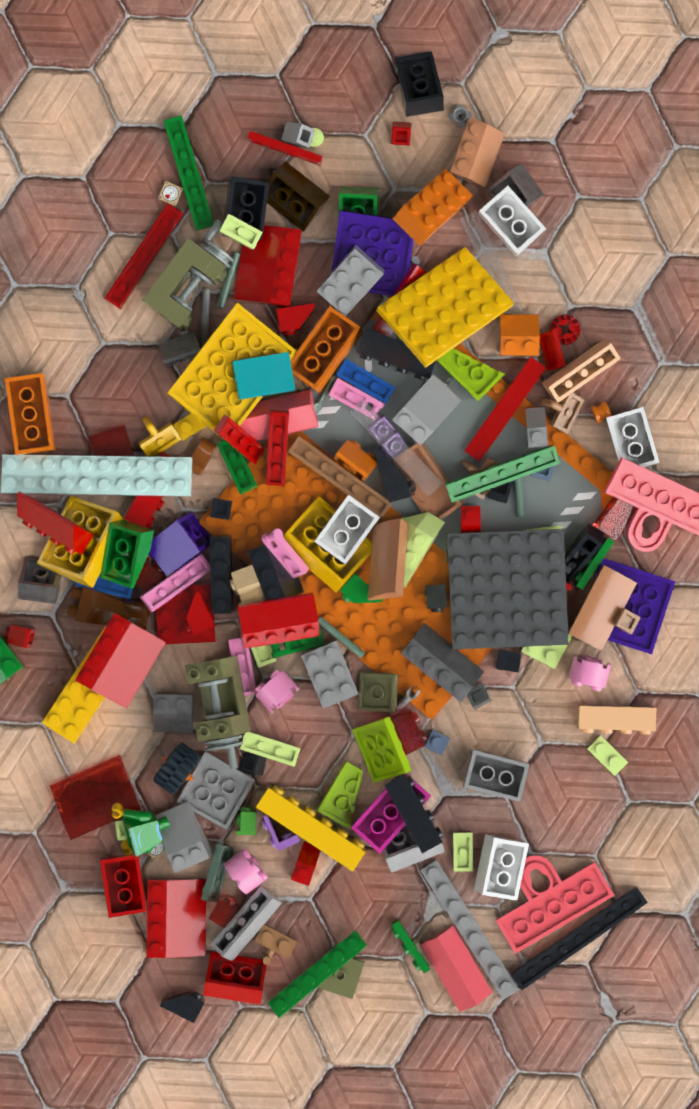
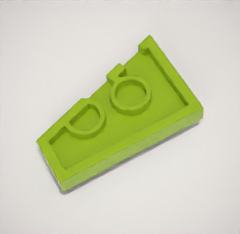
M454 348L437 360L477 402L505 375Z
M345 761L316 810L350 830L363 770Z

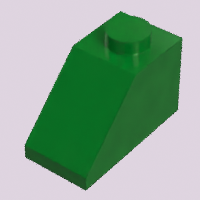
M354 574L340 589L342 592L340 596L347 603L350 601L353 603H375L384 600H368L369 585L357 574Z

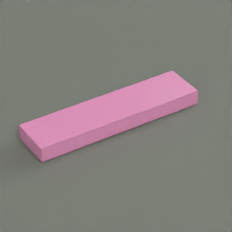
M201 553L140 598L152 613L211 571V566Z

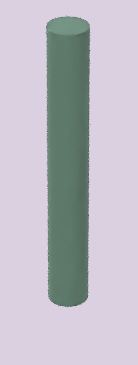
M233 252L231 258H233L234 262L229 264L228 275L224 280L217 303L218 308L224 309L240 253Z
M521 478L514 480L517 517H524Z
M319 617V625L359 658L365 654L362 649L324 618Z

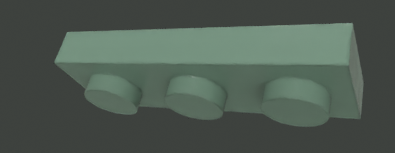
M217 844L213 852L211 866L208 870L206 884L203 887L202 900L218 902L227 872L224 864L231 858L234 847Z

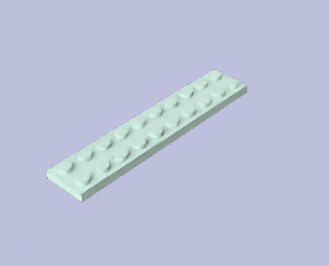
M2 454L1 493L18 494L20 491L24 494L191 497V457L17 456Z

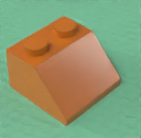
M501 314L500 355L539 356V314Z
M347 440L333 459L334 462L363 483L378 465L376 457L370 452L365 453L361 450V445L354 440L352 442Z

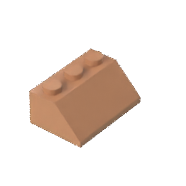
M469 118L450 173L455 178L485 188L504 133L487 123Z

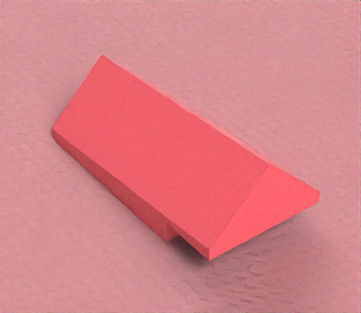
M311 390L259 401L240 426L256 441L268 440L270 409L290 411L288 435L317 428L319 424Z
M454 925L421 943L423 950L459 1012L477 1006L493 993Z

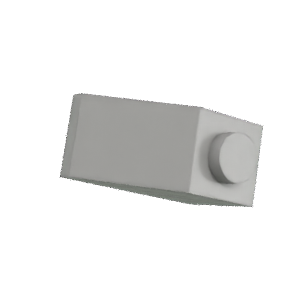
M545 407L527 408L526 422L529 448L548 446Z

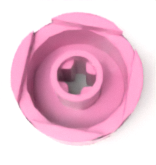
M574 654L568 678L571 679V684L582 686L586 684L590 685V689L601 691L602 687H606L611 664L607 662L606 666L602 664L603 660L586 655L578 658V654Z
M276 670L270 676L271 680L266 684L263 682L255 689L257 692L255 697L271 714L274 713L272 710L274 707L277 709L281 708L294 696L292 693L294 689L296 691L299 690V687L285 671L280 672Z
M246 848L239 851L224 864L230 877L239 884L238 887L245 894L251 892L268 878L264 870L258 867V860L253 855L251 856Z

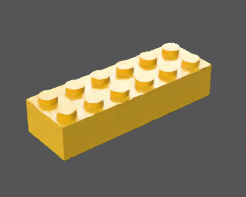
M106 626L42 721L44 725L73 744L78 741L105 700L104 696L92 691L75 679Z
M269 785L257 803L256 808L353 872L366 853L364 843L357 838H354V840L350 839L348 832L342 828L335 829L332 827V822L327 818L322 817L320 819L317 817L316 811L308 806L304 808L299 805L300 801L294 796L287 797L284 795V790L279 786L274 785L272 787Z

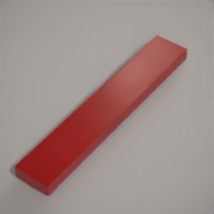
M169 203L166 204L105 296V300L121 310L184 213Z
M530 357L464 450L467 454L479 462L482 460L546 369L545 366Z

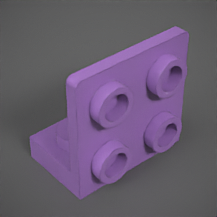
M265 813L263 814L261 822L265 830H269L272 835L269 839L273 848L277 847L278 851H281L300 842L301 837L292 831L283 834L282 839H280L271 817Z

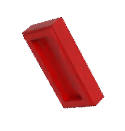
M554 329L539 334L547 370L553 371L565 367L566 364L557 330Z

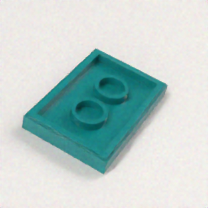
M289 352L232 361L238 400L295 391Z

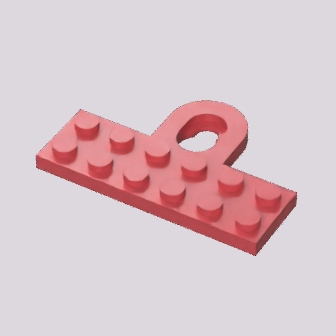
M623 457L620 458L604 492L637 507L626 531L627 539L634 548L643 552L657 549L664 541L672 523L699 535L698 492ZM649 515H654L658 518V526L650 537L644 538L642 537L643 520Z
M530 855L526 857L520 884L528 901L497 918L496 922L516 954L615 895L595 861L561 881L548 859L540 855ZM533 869L540 870L542 874L549 878V886L545 891L537 892L532 888L530 872Z

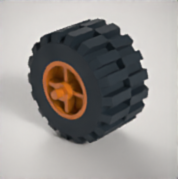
M183 742L178 744L169 757L165 758L162 756L160 758L164 764L155 774L153 781L171 795L175 794L185 780L192 781L194 779L190 773L199 763L201 756Z

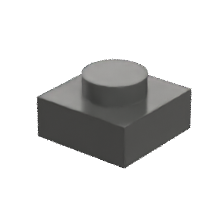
M483 683L473 687L467 694L475 710L492 701Z

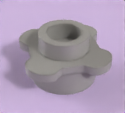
M461 104L457 105L454 112L449 114V119L455 121L460 128L464 127L465 122L472 117V113L463 108Z

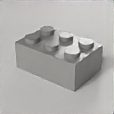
M355 245L318 286L317 292L346 317L383 276L384 269Z
M337 640L301 655L323 709L359 694Z
M472 748L463 787L520 802L530 764Z

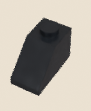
M187 991L163 999L160 1007L195 1023L205 1003V999H203L202 994L196 991L192 993Z

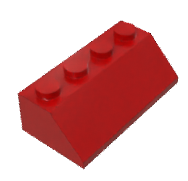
M20 491L18 492L17 516L23 519L22 524L31 529L33 526L36 527L37 533L44 537L47 535L51 536L50 541L59 546L61 543L64 544L65 547L63 549L72 554L75 551L83 554L94 534Z
M313 593L237 605L239 635L243 649L319 636V621Z

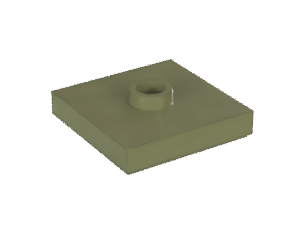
M360 672L358 710L396 713L398 674Z
M355 958L351 959L317 988L353 999L365 962Z

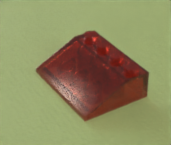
M121 755L50 785L70 840L118 820L112 816V806L115 803L121 804L123 810L126 808L141 810L143 808Z

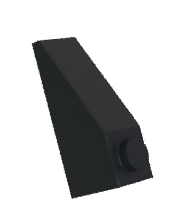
M381 444L373 447L389 503L415 495L416 485L414 480H411L410 475Z
M590 523L576 537L565 554V574L568 584L603 545L604 533Z

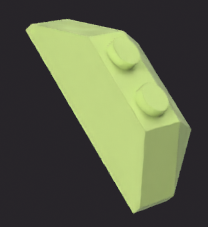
M429 512L401 518L408 523L404 575L405 588L445 523Z

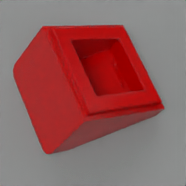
M394 121L392 123L391 144L410 146L412 123Z

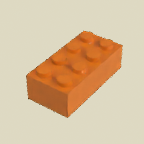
M445 169L402 206L393 220L421 246L459 212L473 195Z
M329 306L290 360L293 376L317 393H320L364 331L360 326Z
M38 373L5 378L15 455L56 451L45 374Z

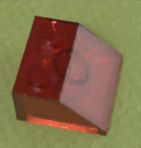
M410 709L390 717L405 755L426 746L424 741L427 738L423 730L419 731L417 723H420L416 712L412 713Z

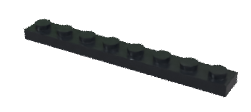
M635 886L511 973V976L521 990L525 989L648 902L637 886Z

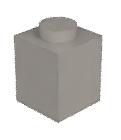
M286 122L281 140L292 146L310 148L315 130L301 123Z

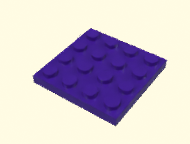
M340 210L332 271L351 249L357 245L384 269L383 276L368 293L393 296L409 272L414 240L391 217Z
M603 558L596 577L602 565H605L636 582L637 584L624 608L640 617L632 635L614 626L608 641L652 654L675 581Z

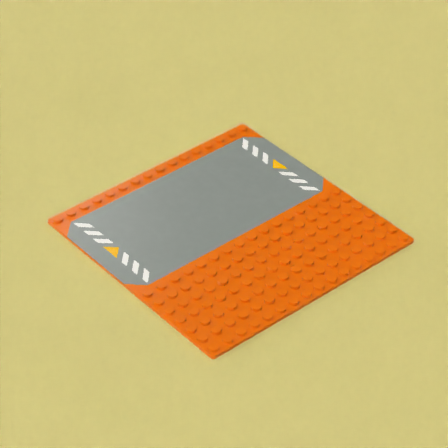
M377 311L364 325L363 331L366 328L377 332L372 328L380 317ZM393 331L390 337L403 342ZM362 333L345 359L396 387L388 402L379 410L377 415L378 418L384 415L409 446L403 451L405 452L417 442L392 419L429 379L421 381L414 378L415 374L407 372V375L397 372V368L391 365L389 368L378 365L379 361L371 359V361L360 358L361 354L357 352L363 336ZM461 344L454 347V349L481 362ZM345 359L342 361V363L340 364V366L337 368V370L334 372L333 375L336 376V374L338 373V371H339V369L341 368V366H342L343 362L345 361ZM436 360L431 376L435 374L463 399L424 442L450 481L471 474L461 465V462L465 459L480 469L488 457L499 464L546 447L529 448L526 409L536 407L524 399L480 462L467 454L464 450L510 385L501 378L477 402ZM330 379L320 393L310 389L314 403H317ZM335 383L332 384L322 400L320 410L316 411L319 427L288 435L285 486L266 485L267 440L263 445L265 451L256 464L248 462L258 487L241 495L233 480L218 498L232 501L230 520L210 517L211 506L199 521L200 525L212 535H232V552L249 566L252 565L247 551L265 545L262 541L263 534L280 529L284 536L319 496L336 511L348 496L288 453V450L299 436L332 460L347 440L351 442L352 440L356 441L361 445V450L365 453L370 452L374 456L373 447L381 444L368 428L374 420L329 396ZM368 402L365 409L370 411L373 404ZM546 416L548 446L552 444L555 446L560 464L554 466L549 482L533 477L531 474L521 478L525 516L517 517L514 480L506 504L488 499V492L483 500L476 495L463 498L465 504L462 506H480L481 532L523 531L526 529L562 525V529H564V552L566 554L576 537L587 524L590 523L595 527L616 503L618 498L604 492L613 472L568 434L551 426V420ZM377 465L364 483L388 500L379 466ZM412 497L391 502L392 505L382 519H378L375 525L393 519L422 514ZM460 507L441 519L445 523L406 588L404 587L403 597L387 598L382 602L353 603L352 601L347 603L340 596L342 594L340 589L336 593L310 569L305 574L299 576L304 592L297 595L314 594L318 619L320 616L362 649L365 654L359 659L375 673L398 674L397 691L402 696L406 695L407 690L411 686H413L412 691L414 693L420 689L421 692L416 699H411L409 702L430 719L436 716L452 695L404 657L401 652L424 623L452 645L449 564L443 561L448 544L447 534L461 533ZM373 528L366 536V538H368L371 542L373 537ZM371 554L352 574V576L357 574L367 585H369ZM445 584L447 607L443 608V612H431V609H427L425 586ZM492 648L457 650L478 666Z

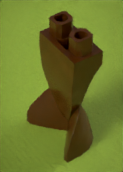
M86 587L73 588L71 598L79 599L80 602L78 607L69 605L67 615L75 618V621L108 625L114 613H118L147 630V620L151 612L141 598L121 602L108 594Z

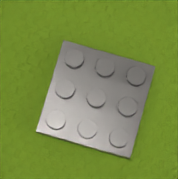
M205 751L191 776L194 779L188 781L177 802L182 804L189 801L195 813L227 830L256 779L238 769H230L229 764Z

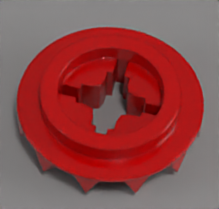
M567 314L557 316L550 325V330H557L561 345L574 343L580 335V325L574 316ZM570 323L568 329L571 333H565L561 337L562 329L558 325L565 326Z

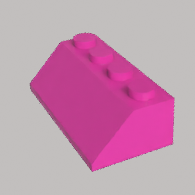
M413 779L416 785L413 787L415 793L420 792L426 802L431 795ZM385 787L351 825V828L378 853H381L406 824Z

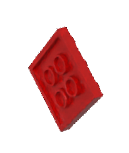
M211 585L189 586L156 609L157 636L166 642L165 645L216 642L215 627L194 636L193 633L189 634L185 626L192 600L198 591H200L215 622L214 614H212Z

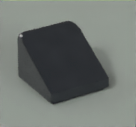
M244 752L240 771L262 776L266 757Z

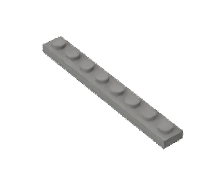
M434 860L420 869L501 998L504 1000L517 992L519 988L438 861Z

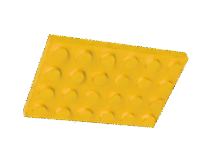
M464 247L377 307L376 311L426 368L510 309L514 302L467 248Z
M236 303L166 394L212 431H214L224 414L241 426L263 396L238 400L232 361L289 352L291 360L297 351L239 303Z

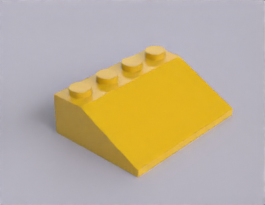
M70 496L61 515L94 535L83 554L76 551L72 554L63 549L65 547L64 544L61 543L59 546L50 541V536L37 564L70 580L93 588L102 568L109 522L125 519L117 511Z
M319 496L284 534L283 538L309 569L337 593L371 554L372 542L365 537L346 564L314 541L336 512L334 508Z

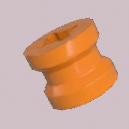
M605 401L601 402L599 406L590 407L597 424L612 416Z

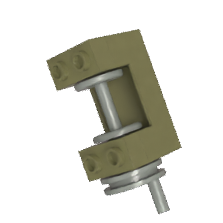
M218 219L202 239L204 244L199 243L197 245L189 238L186 240L142 299L145 305L181 331L184 328L187 330L193 323V315L191 313L193 309L185 301L200 280L208 285H217L218 282L222 283L228 275L226 274L227 268L230 267L228 262H234L233 258L211 242L223 224ZM193 273L195 276L192 278V280L189 282V284L186 286V288L183 290L180 296L177 297L176 294L187 281V279L190 277V275Z
M238 656L184 665L188 684L197 683L201 693L204 717L203 721L195 723L198 742L204 741L205 745L208 744L205 751L227 748L230 769L238 768L234 747L243 745V741H239V738H242L240 734L251 731Z

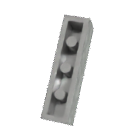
M260 886L210 945L222 957L233 961L279 908L282 902L270 890Z

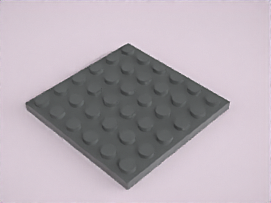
M564 529L447 534L453 650L569 645Z

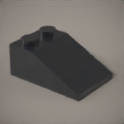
M432 51L395 58L406 117L444 111V96Z

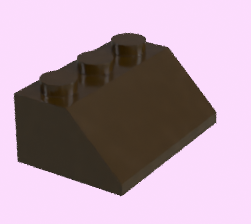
M286 161L274 171L268 181L267 203L303 232L330 198L327 193Z

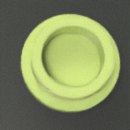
M312 128L315 131L310 147H318L323 143L324 136L321 130Z

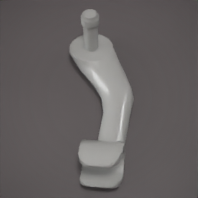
M411 686L407 690L406 695L397 703L396 713L389 712V717H393L400 712L411 699H416L421 690L419 689L414 693L412 691L413 686Z

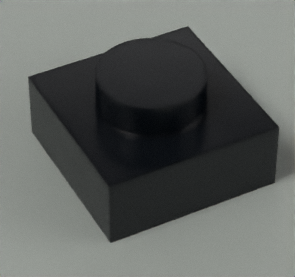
M213 498L210 517L230 520L232 501Z

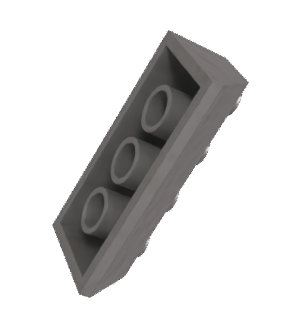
M425 623L401 652L404 657L460 702L467 696L484 673L482 669L457 649L453 650L450 643Z

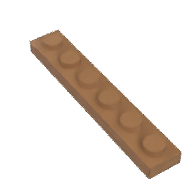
M300 436L288 450V453L342 492L357 500L379 516L380 519L383 518L392 505L386 498Z

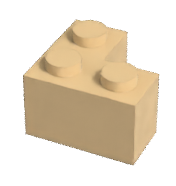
M253 565L231 573L233 579L229 581L235 595L241 598L242 602L238 603L239 605L266 600Z

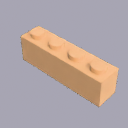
M603 339L543 381L542 385L549 396L558 403L620 360V357L613 345Z
M578 705L577 728L582 729V733H593V729L601 730V733H613V730H620V734H632V730H637L639 734H651V731H656V707Z

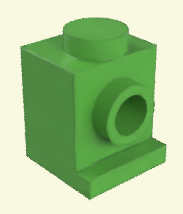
M241 807V815H237V826H240V829L236 830V835H256L257 811L253 810V807Z

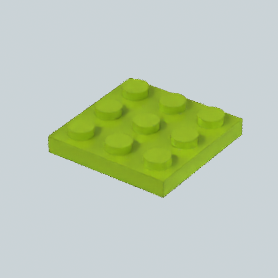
M390 717L352 729L373 783L412 771Z

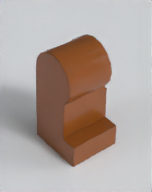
M204 437L202 438L191 456L193 472L200 476L202 475L217 444Z

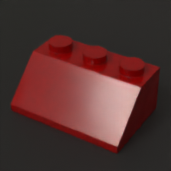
M134 854L100 858L108 917L112 918L147 912L139 856L136 857Z
M211 951L203 996L261 1005L267 965L263 963V959L237 955L231 961L222 957L218 952Z

